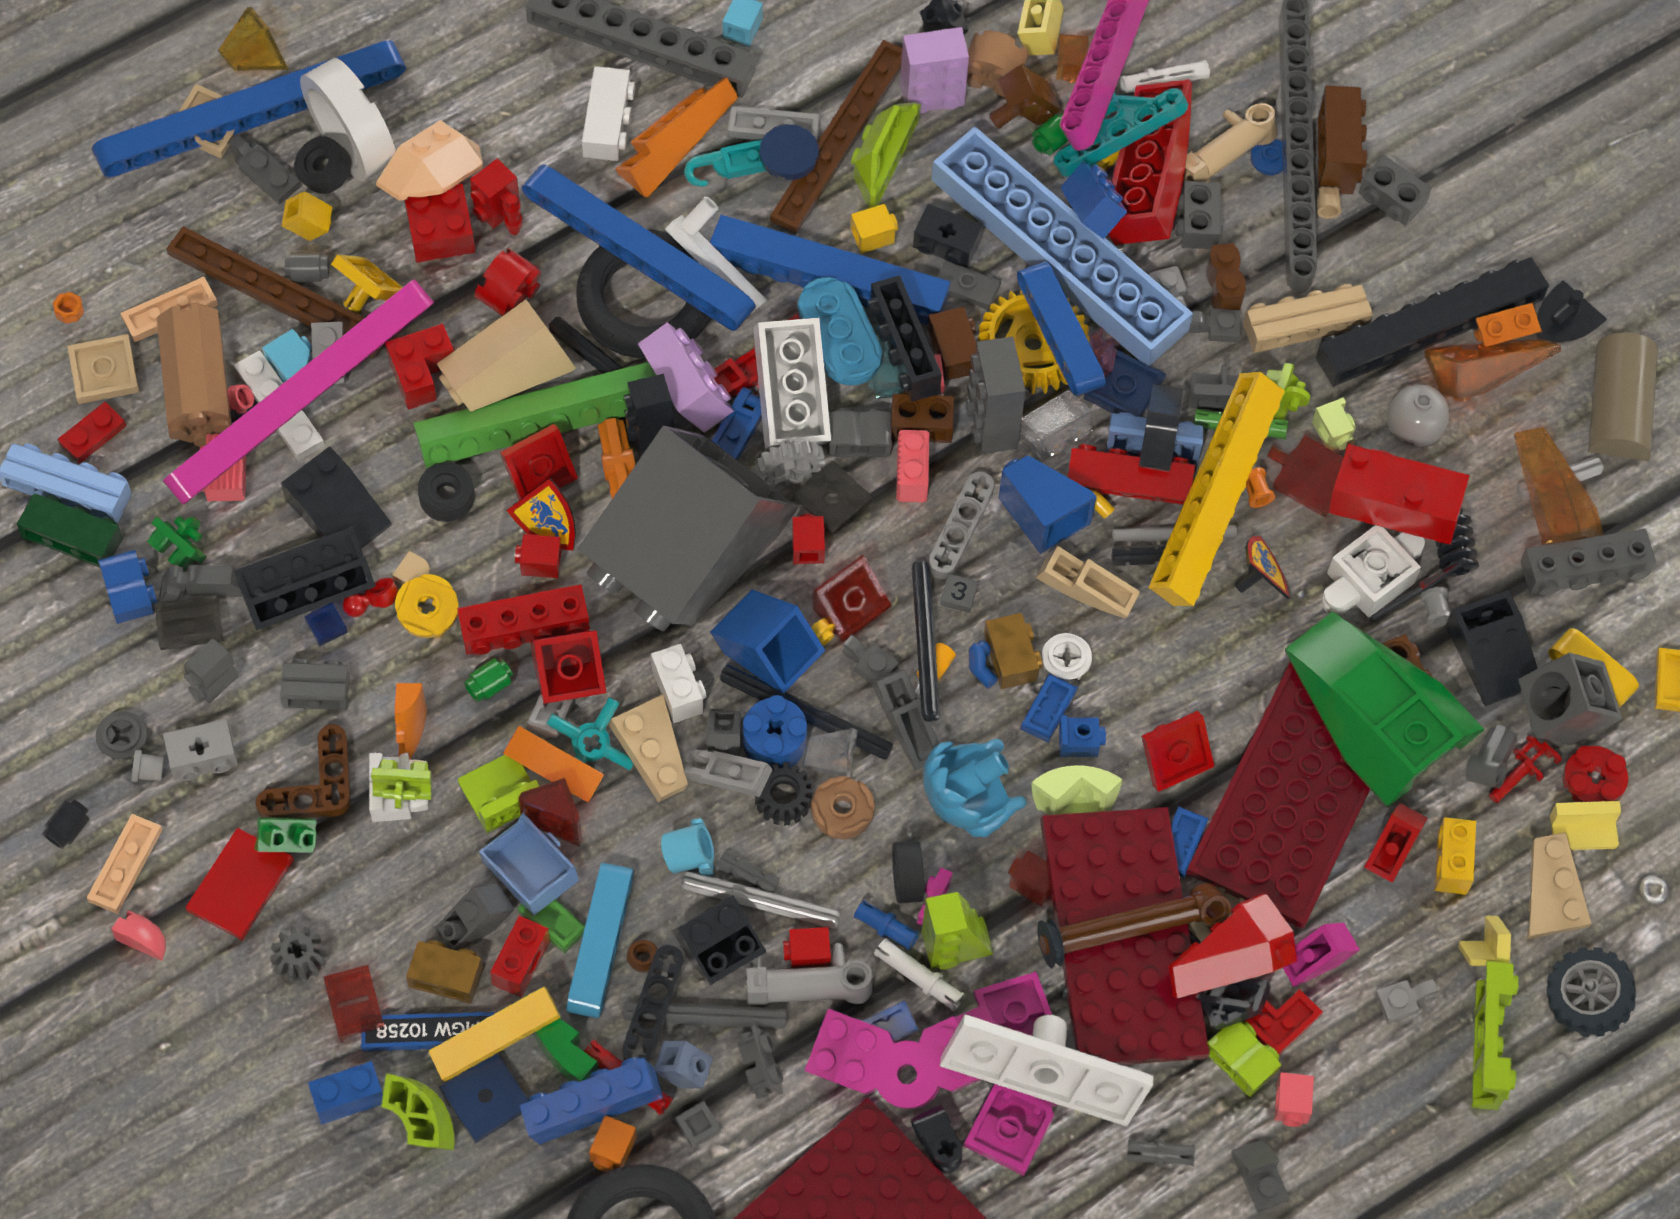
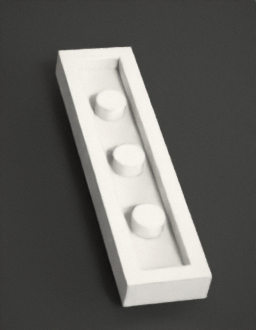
M260 350L234 364L235 372L244 385L252 390L257 403L283 384ZM303 410L277 430L298 461L325 446L324 440Z

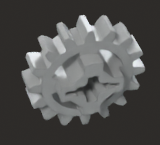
M797 440L780 442L778 448L770 447V452H762L761 458H757L760 478H764L765 482L773 480L774 484L783 481L786 484L802 482L805 476L812 477V472H820L821 466H825L822 446H818L817 442L809 444V440H804L800 443H797Z

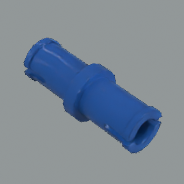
M863 900L855 911V919L877 930V935L883 938L887 936L908 950L914 947L919 938V931H915L898 921L895 914L891 912L887 914L866 900Z

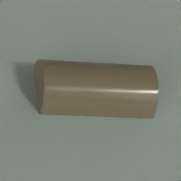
M1615 333L1603 337L1598 342L1595 356L1588 452L1649 461L1651 457L1658 345L1652 339L1636 333Z

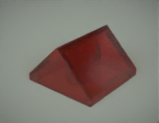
M864 555L858 557L813 591V610L821 619L826 618L830 624H834L833 633L843 642L892 607Z
M565 778L521 792L518 798L521 815L524 813L539 830L546 833L550 832L557 838L576 846H581L583 840L580 816Z

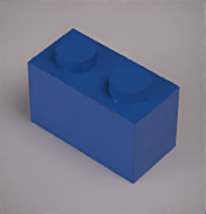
M372 1061L307 1082L321 1125L382 1105L383 1094Z

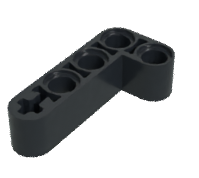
M1153 383L1139 467L1170 472L1183 388Z

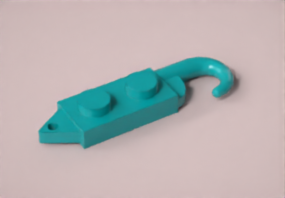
M762 140L720 148L721 151L697 155L686 163L684 168L685 178L694 186H707L708 182L696 179L693 171L698 167L711 164L719 176L727 179L765 172L766 170L763 168L760 160V143Z

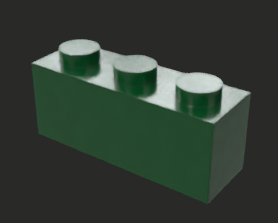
M33 493L17 522L22 538L99 568L98 560L114 556L123 540L119 526L114 520L105 516L98 518L90 515L87 510L80 506L70 507L64 505L60 500L51 495L41 496Z

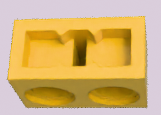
M1443 818L1437 831L1435 891L1467 895L1474 881L1476 821Z

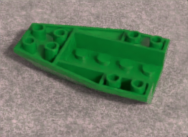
M1333 611L1285 648L1286 655L1344 761L1387 808L1412 789L1413 781L1416 777L1455 746L1461 750L1484 731V728L1441 682Z

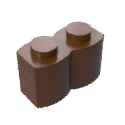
M1234 243L1212 245L1206 275L1210 286L1213 288L1211 300L1214 309L1241 311L1246 282L1242 272L1239 270L1241 258L1239 250Z

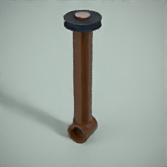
M1201 883L1193 888L1187 897L1058 928L1055 921L1051 918L1047 919L1046 923L1040 920L1037 925L1038 942L1044 961L1052 969L1055 967V964L1058 966L1064 964V953L1195 921H1204L1210 926H1214L1217 922L1223 923L1231 913V905L1214 885Z

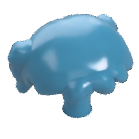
M992 739L987 743H970L952 747L954 744L952 742H942L930 752L923 767V786L931 807L943 821L954 827L963 828L973 837H987L998 830L1016 811L1027 805V800L1022 796L1008 797L1000 780V776L1009 772L1008 762L1000 753L1004 749L1002 740Z

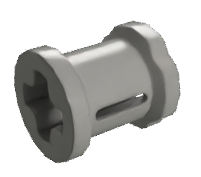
M1430 588L1420 595L1421 601L1426 605L1428 614L1426 624L1430 627H1441L1447 623L1451 613L1447 602L1449 595L1447 588Z

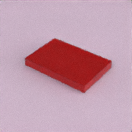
M237 827L185 908L188 913L243 941L294 859L292 855L286 852H258L254 850L257 837Z

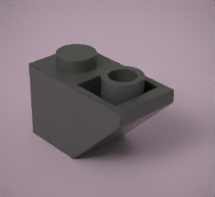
M498 884L475 887L455 905L435 928L448 949L459 951V949L465 948L496 930L514 909Z

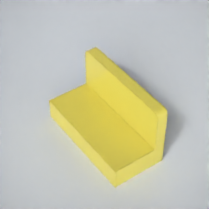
M1620 801L1556 803L1550 813L1552 835L1566 833L1570 850L1616 849L1619 845L1616 821L1621 814Z
M1485 916L1484 941H1459V949L1471 966H1486L1487 961L1510 963L1511 933L1499 916Z

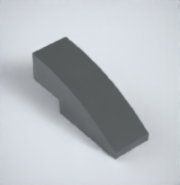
M899 669L871 683L914 770H918L924 767L928 755L939 742L931 723L923 719L921 699H917L906 670Z

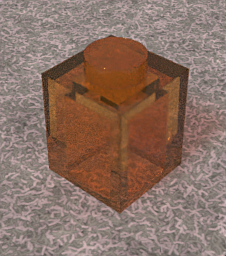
M1059 34L1056 80H1064L1066 82L1077 81L1088 53V36Z

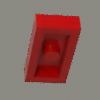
M104 401L57 440L59 445L80 464L127 426L125 420Z

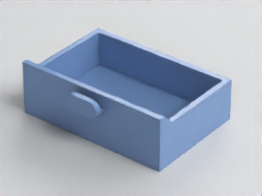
M524 813L519 817L517 823L479 851L482 862L533 916L579 881L575 866L558 850L561 846L560 842L550 832L544 835Z

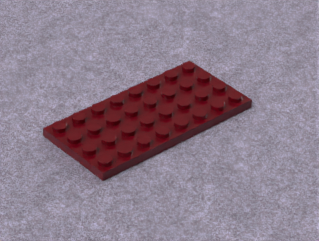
M1291 662L1187 868L1186 874L1202 882L1221 887L1226 890V893L1236 898L1241 897L1244 900L1261 893L1267 894L1287 922L1304 929L1371 789L1344 761Z
M1168 807L1042 815L1040 825L1055 921L1058 928L1183 898ZM1188 924L1064 953L1065 960L1062 966L1076 1051L1119 1065L1208 1058L1210 1053L1201 1001L1197 999L1199 993L1175 998L1173 997L1169 965L1191 946Z

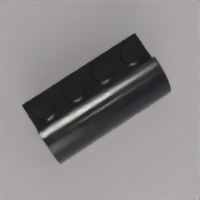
M353 526L233 569L256 631L376 587Z

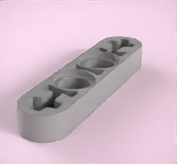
M975 472L967 479L930 554V572L936 578L947 579L949 573H955L992 498L994 480L989 474ZM983 483L985 484V489H981L978 500L973 498L975 486ZM969 506L976 511V515L973 518L966 519L959 514V510ZM951 532H959L963 535L964 540L959 544H952L947 540L946 536ZM946 550L950 553L948 565L939 568L938 562L942 561Z

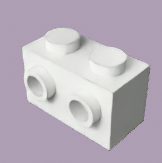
M681 644L651 653L652 671L660 692L664 695L672 722L676 723L703 714V699L707 698L702 681H696L692 673L696 671L691 654H685Z

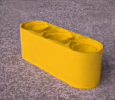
M1569 628L1548 650L1552 661L1567 653L1603 661L1619 708L1639 688L1637 679L1627 669L1577 629Z

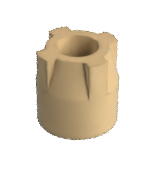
M1323 186L1319 188L1317 214L1321 218L1332 219L1341 214V199L1337 187L1325 188Z

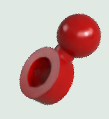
M380 579L374 582L376 587L366 590L365 594L357 593L344 598L342 604L344 612L350 617L357 618L366 612L369 605L380 608L391 606L395 602L399 591L393 579Z

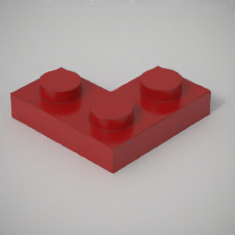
M1299 989L1278 1010L1266 1000L1261 1014L1244 1021L1253 1027L1257 1034L1255 1038L1261 1044L1271 1046L1280 1056L1322 1016L1323 1011Z

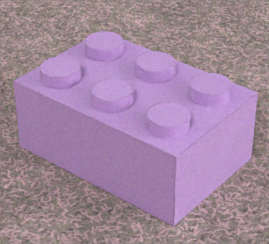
M962 27L903 35L900 87L904 103L918 102L921 104L920 114L931 110H951L958 106H964L969 55Z
M667 322L638 343L655 374H664L671 400L677 411L704 433L734 412L728 402L731 399L730 394L722 384L718 385L714 379L717 376L716 371L708 361L704 362L700 355L704 353L702 348L694 338L690 340L682 328L676 330Z

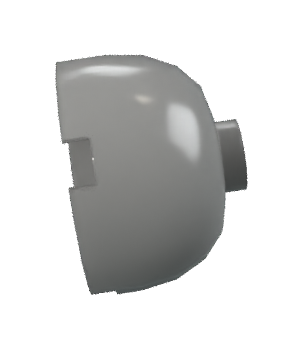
M1422 384L1407 386L1399 391L1389 405L1387 414L1390 432L1397 440L1403 443L1404 441L1414 443L1415 447L1432 445L1441 439L1449 421V407L1446 399L1438 390L1429 385Z

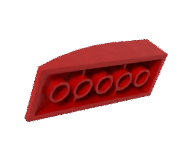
M1190 79L1141 85L1135 88L1133 97L1154 98L1169 89H1180L1188 102V108L1180 117L1119 151L1112 183L1116 186L1114 190L1123 197L1121 203L1127 213L1108 234L1114 245L1170 239L1186 166L1192 100V82ZM1153 114L1145 116L1141 122L1148 121L1152 118Z

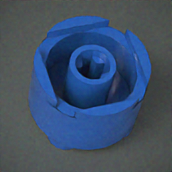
M779 695L754 704L747 712L743 721V745L748 759L765 762L771 768L772 764L776 763L778 768L783 767V762L789 763V768H791L800 761L807 742V722L801 709Z

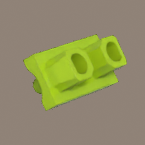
M1285 363L1282 370L1267 371L1266 376L1285 391L1280 401L1279 409L1273 419L1286 420L1289 410L1295 412L1298 406H1307L1310 402L1311 396L1304 390L1306 384L1299 381L1298 377L1293 374L1294 364Z
M382 759L378 768L372 767L373 797L395 799V809H402L404 800H431V771H428L427 762L414 761L410 765V770L398 769V763L394 760Z

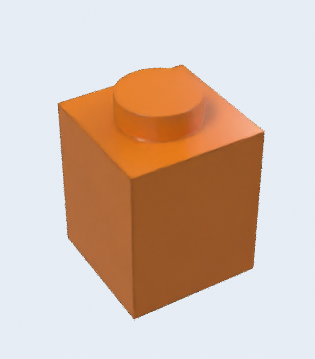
M605 1115L589 1150L590 1161L594 1162V1167L604 1172L623 1167L637 1138L636 1127Z

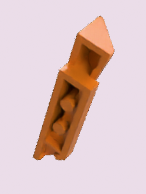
M722 78L708 91L704 87L693 91L633 139L631 144L637 153L615 168L616 172L641 195L649 197L736 101L737 94L728 78Z

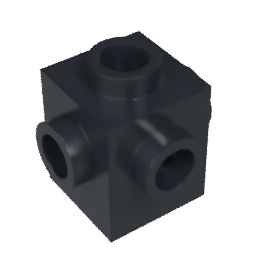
M932 0L929 5L920 11L925 32L962 27L964 35L969 31L963 16L964 10L955 0Z

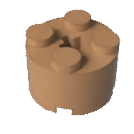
M985 30L983 35L980 36L978 32L975 33L968 49L969 62L966 83L976 89H980L982 86L992 88L996 94L1005 97L997 80L1019 65L1025 66L1029 57L1028 50L1024 46H1022V49L1014 45L1016 39L1001 32Z

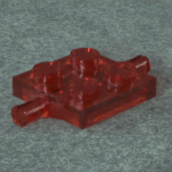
M1306 435L1297 448L1289 455L1272 446L1267 454V458L1282 465L1281 473L1273 483V488L1326 518L1329 514L1333 489L1344 457Z

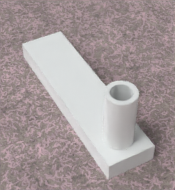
M704 197L686 218L681 215L673 220L665 230L699 264L746 293L756 306L751 313L752 315L766 303L767 299L698 232L718 210V206L713 200Z

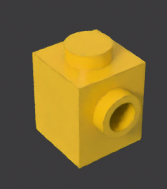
M304 191L285 201L281 226L311 241L328 233L331 227L333 206Z
M885 204L851 214L850 230L860 254L894 244L898 223L893 213L889 214Z

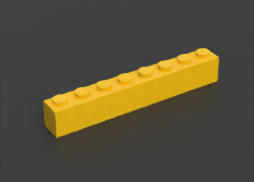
M1262 372L1239 374L1148 587L1172 606H1194L1199 598L1200 590L1212 567L1216 552L1223 541L1224 533L1235 513V507L1246 487V481L1253 465L1257 461V455L1264 439L1268 435L1274 415L1279 409L1280 401L1285 391Z

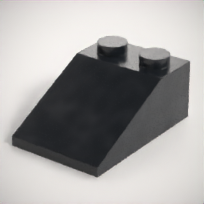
M330 446L281 482L285 500L319 537L353 526L362 549L392 526L391 521L351 468Z

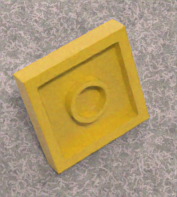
M337 254L331 263L332 266L356 284L343 304L345 307L349 306L348 309L357 314H360L361 309L370 296L375 300L387 301L403 288V286L366 257Z

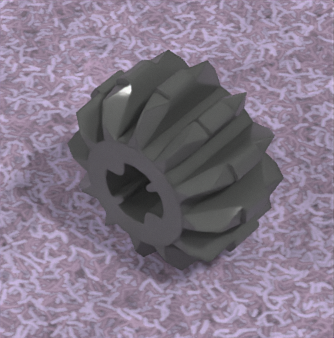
M292 926L290 929L291 935L287 936L280 932L278 937L281 943H272L271 949L275 954L270 957L272 965L277 966L276 972L279 976L287 974V979L291 983L297 976H300L301 981L305 983L307 981L306 974L310 973L312 976L317 977L319 972L316 966H325L326 960L322 955L327 952L324 944H320L321 936L318 933L310 936V929L305 927L298 934L297 929ZM302 951V957L295 958V952Z

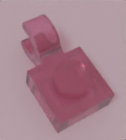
M1099 329L1090 335V345L1104 375L1113 370L1117 350L1114 348L1113 339H1109L1106 342L1103 341V331Z

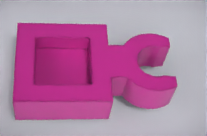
M940 868L936 877L931 875L925 886L924 894H927V898L946 894L951 885L953 873ZM925 903L917 916L919 918L917 924L921 926L923 924Z

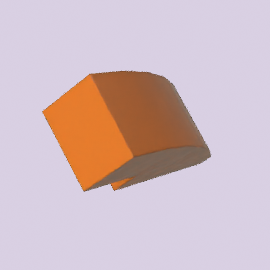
M519 725L503 752L504 755L588 803L604 776L602 772Z

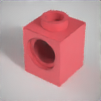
M1280 1073L1276 1083L1274 1121H1283L1284 1125L1290 1127L1308 1124L1312 1115L1314 1076Z

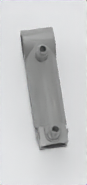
M835 943L832 946V967L766 970V967H763V957L761 955L752 960L750 968H747L748 1006L768 1005L769 1002L844 999L851 1004L864 1003L872 994V971L867 963L860 960H852L845 963V953L843 952V945L840 943ZM855 979L863 981L861 984L853 985L849 983L851 980Z

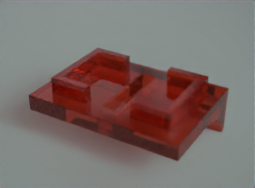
M368 965L323 976L337 1034L341 1043L351 1036L384 1027ZM368 996L369 999L339 1008L337 1006L339 1003Z

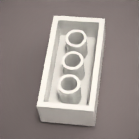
M819 318L757 323L753 327L765 449L770 447L778 448L780 442L787 440L790 442L797 440V443L809 440V444L817 442L818 445L827 444L831 441Z

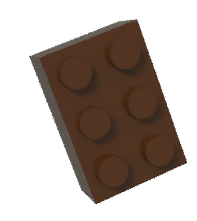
M1325 85L1317 116L1318 193L1319 188L1324 186L1325 188L1337 187L1339 194L1353 195L1356 183H1361L1362 168H1365L1367 163V150H1362V142L1366 140L1367 127L1366 124H1362V117H1365L1366 99H1361V87Z

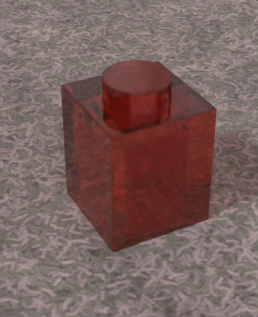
M1028 850L1022 859L1017 857L1008 871V874L1011 875L1009 887L1042 907L1051 894L1047 864L1044 859Z

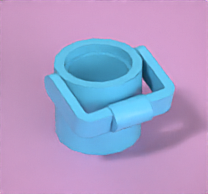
M694 819L689 827L663 834L661 839L662 853L667 867L673 874L699 868V872L703 875H715L713 866L714 847L702 819Z

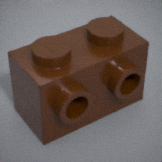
M964 307L930 314L928 332L935 353L941 354L944 380L948 381L969 376V369H972L970 356L975 354L976 349L974 338L976 328L973 318L967 317Z

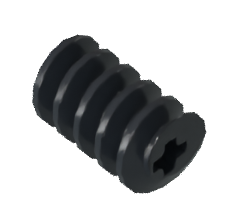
M1462 509L1451 545L1435 541L1438 547L1437 555L1440 558L1439 567L1442 571L1460 562L1463 564L1447 575V577L1465 575L1479 567V562L1473 560L1477 556V550L1472 548L1475 545V539L1470 537L1474 533L1473 528L1467 526L1472 522L1471 516L1463 515Z

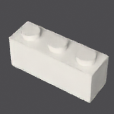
M594 66L582 138L583 157L618 161L620 150L626 149L627 132H623L624 125L630 124L631 107H627L628 100L634 99L635 82H630V70Z

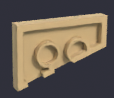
M663 694L610 720L609 727L658 803L685 790L688 783Z
M1566 833L1534 838L1531 849V893L1528 908L1530 913L1527 939L1590 927L1592 924Z

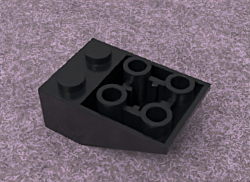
M1508 590L1451 610L1445 626L1484 706L1519 695L1521 687L1518 679L1537 670L1538 667L1523 618L1510 591Z

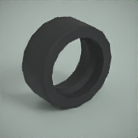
M918 840L893 842L892 867L896 900L899 904L923 902L925 886L920 842Z

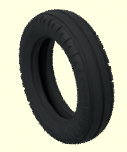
M647 229L695 260L668 232ZM599 246L588 257L578 277L576 301L580 317L591 335L606 348L627 357L646 359L638 343L665 323L651 327L634 326L621 321L611 313L603 298L605 286L615 272L629 264ZM686 302L679 314L669 320L668 323L676 330L682 328L691 340L692 338L696 339L703 332L711 317Z
M650 1164L627 1165L601 1175L580 1193L567 1216V1219H601L610 1208L624 1200L636 1197H649L670 1205L679 1213L682 1219H716L707 1198L694 1183L673 1170Z

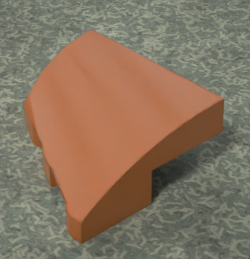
M396 683L394 713L396 743H399L398 757L401 754L408 753L410 760L423 734L427 706L422 683Z

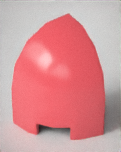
M130 910L126 913V920L121 917L117 919L111 928L116 941L156 959L163 960L166 951L165 937L157 925Z

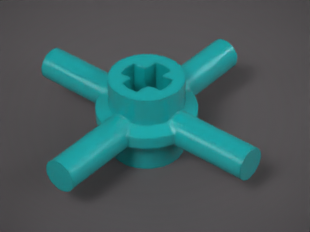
M610 697L607 699L594 723H585L579 727L553 713L549 716L546 725L571 738L572 749L576 754L575 758L584 763L596 761L604 756L629 771L634 765L628 755L610 746V737L605 730L620 704ZM596 734L595 740L598 741V745L596 747L590 746L588 750L584 749L586 747V744L583 742L586 736L591 738Z

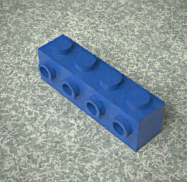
M634 1057L623 1061L621 1067L610 1071L608 1069L598 1070L592 1073L589 1079L582 1082L570 1081L564 1083L559 1087L558 1091L553 1093L535 1094L528 1098V1102L519 1106L528 1136L541 1145L603 1121L605 1115L612 1118L662 1099L663 1095L654 1067L645 1058Z

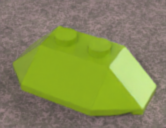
M918 102L893 105L879 113L873 124L866 126L862 141H864L862 147H857L852 155L851 164L854 165V179L868 209L879 206L919 123L921 104Z

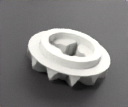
M1063 633L1053 636L1046 642L1041 658L1044 670L1067 682L1075 678L1079 680L1083 674L1088 672L1092 662V652L1087 642L1081 637ZM1065 648H1068L1069 656L1075 658L1070 661L1068 667H1065L1063 659H1058L1063 656Z

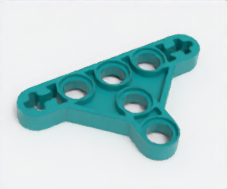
M1176 88L1169 89L1154 98L1116 95L1114 92L1094 143L1084 150H1075L1070 144L1057 152L1054 157V164L1062 176L1070 177L1082 161L1092 166L1180 117L1188 108V102L1183 92ZM1118 111V113L1114 117L1106 119L1107 115H1109L1112 112ZM1153 114L1152 118L1148 121L1141 122L1145 116ZM1122 129H1127V131L1124 134L1115 137V134L1117 132H1119ZM1101 144L1096 150L1089 151L1093 145Z

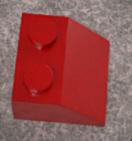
M596 630L530 640L535 674L543 704L607 693Z

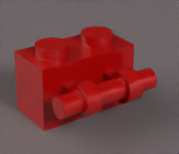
M497 158L470 178V195L473 200L472 211L480 222L484 223L486 221L493 229L505 221V227L509 230V233L517 235L520 233L523 225L522 216L520 215L521 203L518 179Z

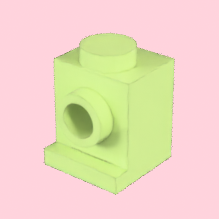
M1344 398L1317 407L1312 420L1328 452L1338 448L1339 450H1344L1348 444L1353 445L1355 443L1353 437L1355 423L1352 416L1344 411L1346 404Z

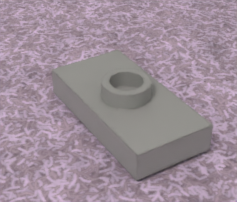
M540 694L527 722V730L557 739L560 732L546 725V722L551 713L566 720L575 699L543 704Z

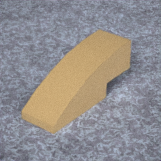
M1059 546L1048 553L1036 576L1038 580L1075 600L1122 618L1128 617L1140 593L1139 590L1090 559L1083 562Z

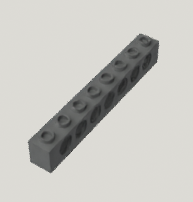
M528 0L525 6L527 23L713 87L722 78L727 77L737 96L742 98L756 71V54L746 48L734 47L720 39L708 38L697 34L691 29H682L669 24L665 20L645 16L637 10H628L616 6L607 0Z

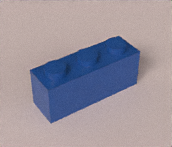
M1082 161L1060 188L1081 223L1104 239L1127 211L1121 203L1123 197L1114 190L1116 186L1107 178L1108 174L1097 164L1091 167Z

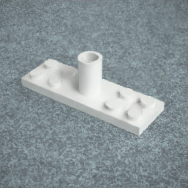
M964 1015L942 1053L940 1060L941 1067L1124 1126H1128L1153 1086V1075L1065 1047L1067 1025L1063 1019L1054 1015H1044L1036 1019L1033 1036Z

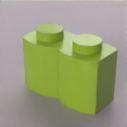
M1246 1021L1224 1027L1207 1044L1211 1060L1226 1072L1246 1095L1251 1097L1279 1071L1281 1064L1278 1053L1271 1046L1261 1044L1255 1038L1257 1034L1253 1027Z

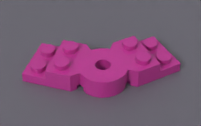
M1037 972L974 990L973 995L977 1006L979 1007L986 1003L995 1024L1033 1036L1036 1019L1044 1015H1052ZM996 1084L991 1089L964 1142V1147L1024 1176L1052 1123L1054 1116L1052 1108L1058 1104Z
M985 1003L957 1017L953 1016L925 1029L919 1043L915 1041L895 1043L889 1031L828 1009L804 1071L865 1095L878 1090L887 1102L902 1109L921 1108L935 1098L940 1088L954 1093L981 1081V1079L941 1067V1055L964 1015L995 1024V1021ZM907 1066H913L917 1071V1077L911 1084H903L900 1079L902 1069Z

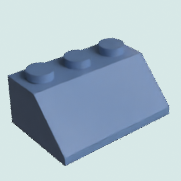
M1111 413L1105 452L1109 453V449H1121L1127 451L1128 456L1139 457L1147 418L1136 417L1130 413ZM1182 421L1178 423L1172 457L1188 459V464L1195 465L1194 473H1196L1203 444V426Z

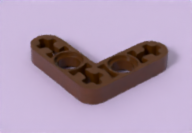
M336 724L326 725L318 733L320 784L263 790L257 796L255 803L261 818L307 819L339 816L348 811L351 804L348 741L345 730L341 726ZM330 735H336L338 739L335 743L337 754H331L328 742ZM332 763H339L343 766L342 773L336 777H330L325 773L327 766ZM332 786H338L340 797L338 805H332L331 802L333 798ZM307 795L311 797L312 804L307 809L296 808L294 803L299 796ZM285 797H288L290 810L285 809ZM274 799L276 803L272 811H268L265 806L268 805V800Z

